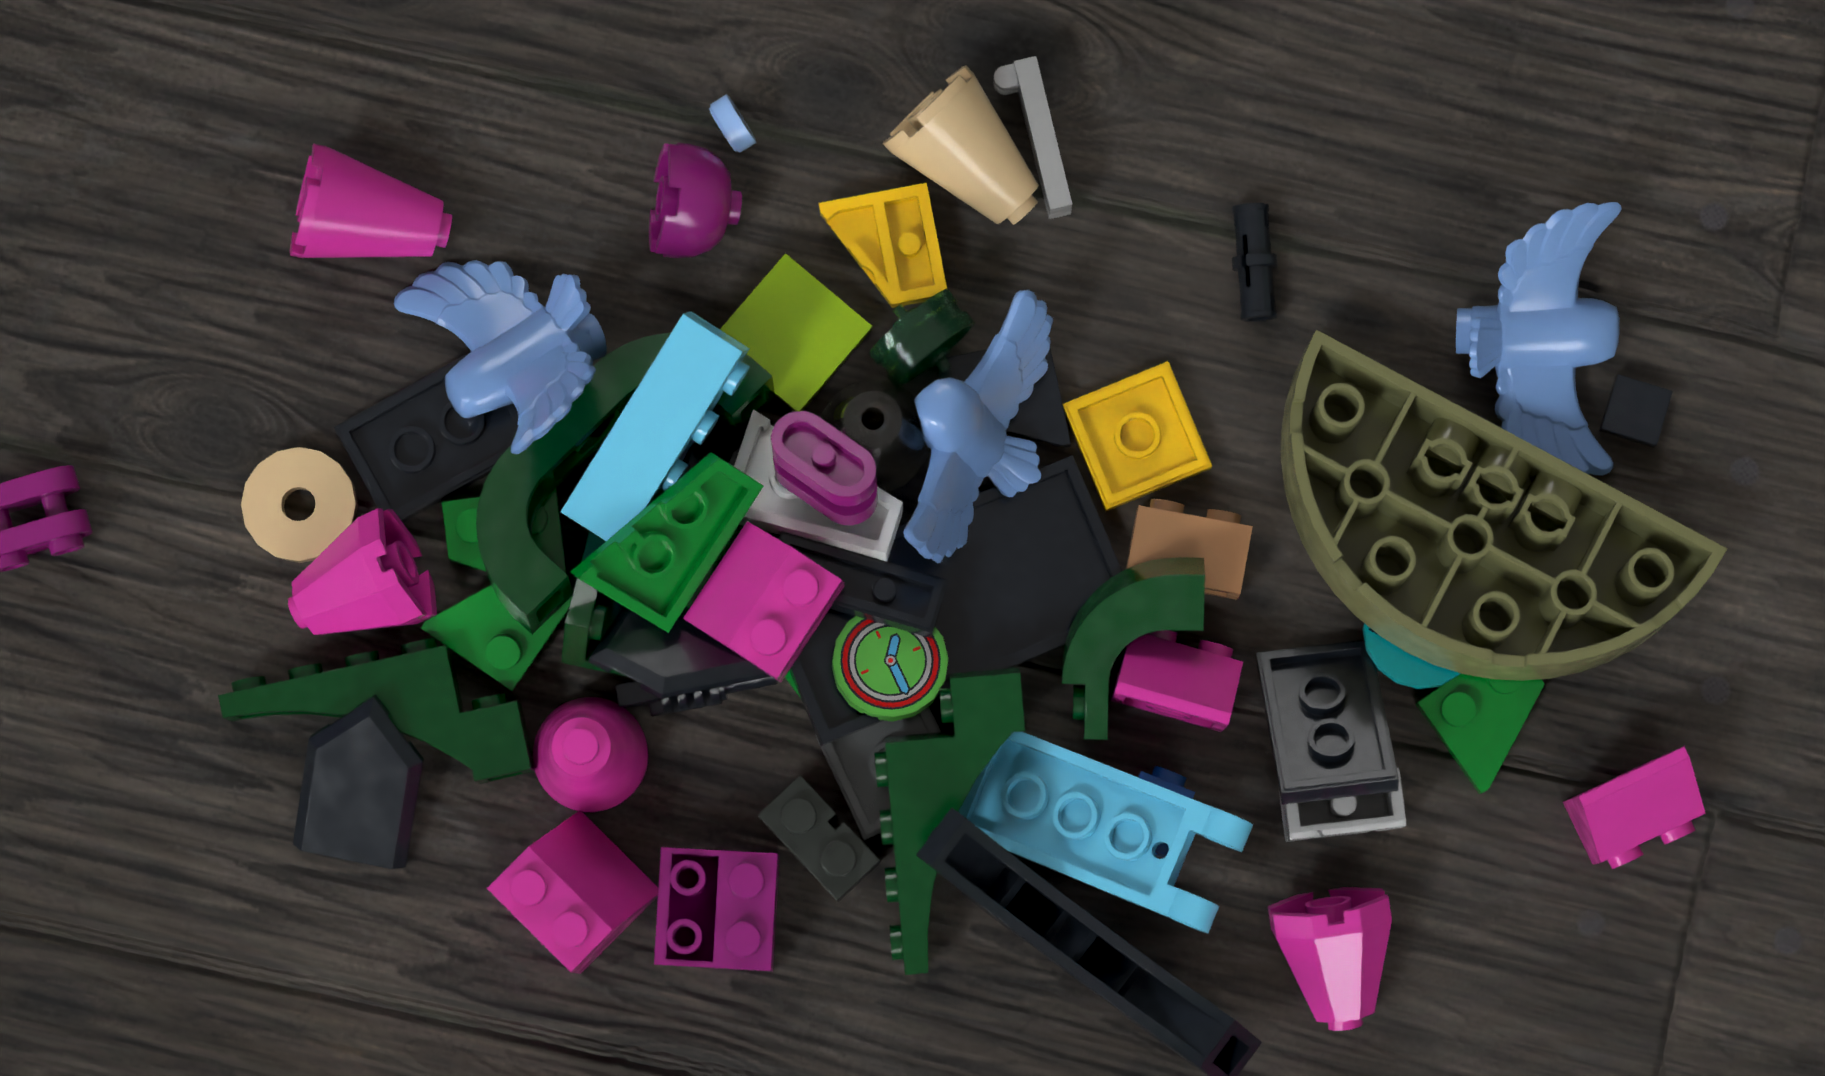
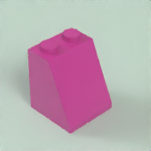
M578 811L531 844L487 888L571 973L581 974L658 897V887L582 811Z

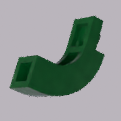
M1162 558L1132 566L1113 576L1097 588L1078 611L1070 627L1064 647L1062 684H1085L1073 686V720H1084V739L1107 740L1109 676L1117 656L1130 642L1144 634L1160 630L1204 631V558Z

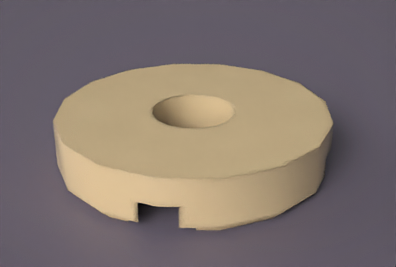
M296 447L277 451L256 466L245 482L241 508L245 527L257 545L277 558L304 563L314 561L354 522L358 502L354 483L338 462L321 451ZM301 489L310 491L315 498V509L311 516L301 521L288 518L284 510L285 500L288 495Z

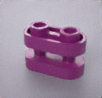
M806 411L791 412L777 421L771 433L774 471L779 483L837 524L857 525L870 518L878 503L876 464L872 455L858 443L813 413Z
M73 465L50 468L0 483V572L26 566L29 564L28 555L46 549L50 550L51 556H58L85 547L83 538L93 533L87 510L69 511L65 496L80 490ZM43 504L46 518L13 527L9 513Z

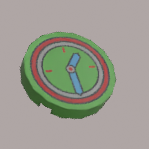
M855 616L847 622L836 640L832 670L837 689L852 708L862 714L864 712L869 716L878 717L877 719L893 722L914 717L934 702L939 694V689L945 683L949 658L944 638L936 627L932 638H928Z

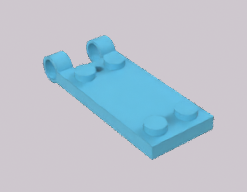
M1022 731L1013 732L1000 746L977 777L958 813L966 817L1004 849L1016 856L1207 934L1220 906L1174 887L1194 836L1198 834L1218 844L1242 852L1253 827L1252 823L1235 815ZM1163 843L1167 844L1169 847L1167 856L1163 859H1158L1155 855L1157 846Z

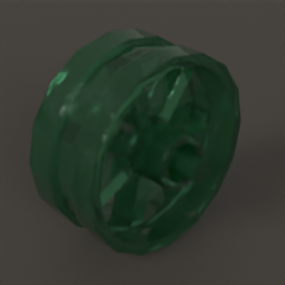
M949 289L935 294L917 308L914 307L909 311L902 304L898 305L893 312L899 319L893 324L894 327L870 350L869 356L877 365L885 369L888 373L887 378L896 388L907 384L926 369L930 370L938 366L943 373L949 370L952 365L946 357L952 352L951 349L976 324L969 313L962 311L958 306V300Z

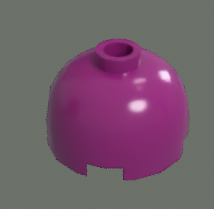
M678 142L676 145L664 143L658 158L654 182L659 183L655 210L650 209L649 216L650 251L670 258H693L707 253L722 240L727 224H738L742 206L741 191L732 190L730 172L722 160L709 150Z

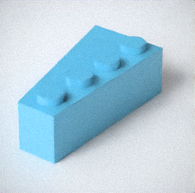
M691 311L684 313L562 508L561 513L607 541L679 480L689 466L683 460L694 441L702 445L715 426L719 415L713 412V409L722 394L726 392L732 396L746 376L750 366L744 363L743 359L750 348Z

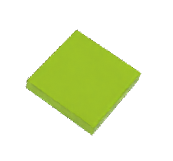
M785 253L720 330L750 348L747 355L772 375L775 396L796 412L803 411L873 330V326Z

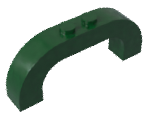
M671 333L656 334L631 341L604 356L594 365L596 370L593 379L585 385L582 394L572 402L568 414L556 422L544 436L534 440L523 452L519 454L511 453V444L500 456L485 481L478 503L476 519L480 554L489 581L498 599L506 610L531 634L537 631L573 595L568 575L548 558L532 539V527L536 513L543 501L605 441ZM747 354L743 362L749 365L750 368L743 381L732 396L724 392L713 409V412L719 415L718 421L735 436L749 423L753 410L759 413L775 398L772 375Z

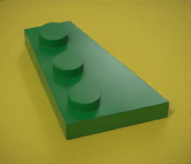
M710 452L576 566L571 573L579 580L669 633L764 486Z

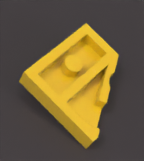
M927 183L819 203L822 218L892 308L948 297Z

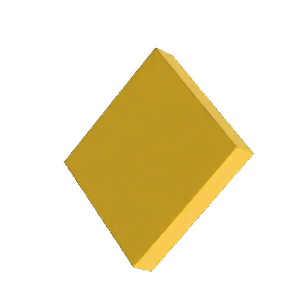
M1168 361L1062 404L1105 512L1212 468L1210 459Z

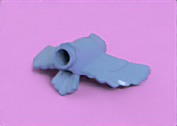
M1616 202L1601 205L1585 203L1573 210L1562 209L1553 214L1546 223L1534 225L1528 230L1523 239L1515 240L1507 246L1505 252L1506 262L1500 267L1498 272V278L1501 282L1498 290V305L1457 308L1456 354H1469L1471 358L1469 361L1470 374L1472 376L1481 378L1495 367L1498 377L1495 388L1499 394L1495 404V413L1502 420L1501 428L1575 468L1593 475L1608 474L1613 468V461L1591 433L1580 409L1576 392V367L1595 365L1615 356L1619 343L1620 318L1617 307L1610 303L1594 298H1578V286L1583 264L1594 247L1595 241L1622 210L1621 205Z
M473 260L467 262L464 266L454 262H445L436 271L420 274L414 280L412 286L401 290L394 300L395 308L398 311L431 320L457 335L470 349L471 353L460 360L445 375V388L448 399L460 416L472 418L503 406L515 405L518 412L517 425L519 426L511 446V453L514 454L523 452L534 440L544 436L556 422L568 414L572 402L582 394L585 385L595 375L596 369L593 366V360L604 357L607 351L604 333L597 319L589 313L591 306L586 301L587 294L585 290L580 288V279L577 275L562 274L561 276H555L546 307L538 302L537 294L529 292L527 280L521 276H514L511 267L505 261H495L491 265H487L481 261Z
M1030 290L1016 292L999 334L994 336L983 358L965 382L954 378L935 380L925 387L914 399L925 443L931 449V458L926 478L917 500L919 504L904 529V536L917 549L919 554L937 563H940L945 555L951 557L956 548L960 549L967 543L968 525L971 524L974 518L973 502L977 500L979 496L978 487L986 476L1006 497H1014L1018 491L1024 492L1029 484L1036 483L1041 479V472L1037 468L1040 458L1036 454L1037 446L1035 442L1007 436L1006 434L1010 419L1014 418L1018 413L1019 403L1031 396L1034 383L1048 369L1045 356L1050 349L1051 340L1048 335L1053 324V318L1047 315L1046 303L1042 300H1037L1034 292Z

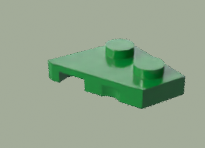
M1460 674L1415 704L1479 794H1482L1490 788L1545 683L1542 679L1526 681L1497 680Z

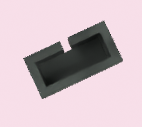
M801 776L796 778L758 814V817L838 902L880 864V860L844 822L836 830L830 825L837 817L836 813Z

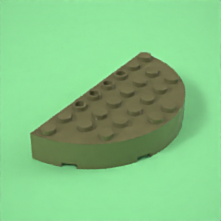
M1318 330L1314 332L1293 375L1285 403L1281 429V465L1289 509L1302 544L1319 574L1334 594L1358 619L1379 636L1403 651L1433 665L1461 674L1482 678L1526 681L1566 676L1608 663L1635 649L1661 630L1695 597L1714 573L1727 551L1726 547Z

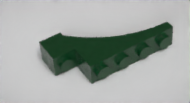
M434 638L401 645L402 655L380 659L378 651L351 655L344 658L346 667L323 672L321 663L296 667L288 670L289 680L267 684L265 676L241 679L231 683L233 692L218 695L222 717L232 722L274 715H318L342 718L353 711L356 706L376 694L389 711L388 717L400 733L428 743L457 759L472 770L474 781L478 784L535 772L522 705L518 701L507 703L506 694H496L472 700L473 710L464 712L452 651L446 645L436 647Z
M1019 668L949 673L951 688L939 689L942 723L954 722V731L885 737L886 751L874 752L877 787L889 786L891 809L879 810L882 845L894 844L896 867L884 868L887 903L899 902L901 922L899 925H889L892 960L904 959L905 975L928 973V924L932 890L937 872L917 857L916 854L951 808L957 812L960 810L977 777L1000 746L1013 732L1025 731Z

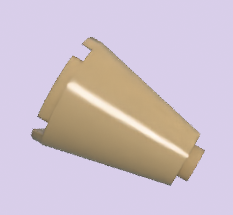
M965 65L946 79L949 85L943 91L942 89L935 93L932 91L893 129L889 134L891 137L882 144L896 157L994 223L999 224L1007 218L1014 225L1038 203L1032 194L1039 185L976 76Z

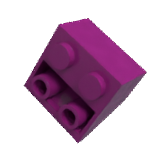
M661 847L654 965L773 972L780 860L778 853Z

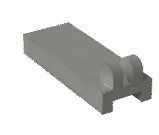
M1037 57L1014 61L1013 64L1001 66L994 73L993 86L1002 95L1018 92L1048 219L1070 215L1073 204Z

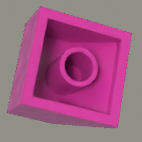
M747 521L683 619L774 679L782 682L845 584L840 578L802 553Z
M1160 630L1144 634L1125 647L1110 701L1218 732H1222L1229 725L1243 666V661L1231 658L1232 648L1205 640H1200L1198 649L1176 643L1178 633L1171 630Z
M1685 747L1659 756L1563 802L1592 864L1608 860L1612 869L1644 855L1639 845L1660 835L1665 845L1694 832L1696 829L1691 820L1706 813L1691 760Z

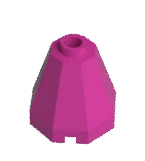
M377 508L358 517L292 581V597L288 598V607L296 624L301 629L308 627L313 635L413 625L437 615L435 584L429 570H426L421 575L418 574L413 558L422 556L416 540L394 510L387 509L383 511L382 508Z
M1342 887L1329 889L1331 897L1314 900L1313 892L1303 893L1268 906L1271 930L1316 1022L1328 1023L1329 1030L1344 1031L1358 1028L1363 1025L1362 1018L1375 1012L1392 923L1389 897L1387 894L1385 895L1382 888Z

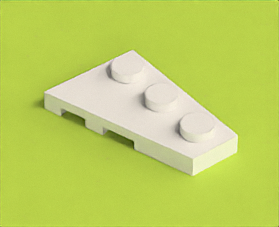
M753 410L734 467L754 478L764 487L739 525L744 526L748 521L766 532L780 535L781 531L887 562L903 514V502L877 487L878 503L870 518L860 524L850 526L833 522L779 483L774 471L771 445L773 426L770 424V419Z

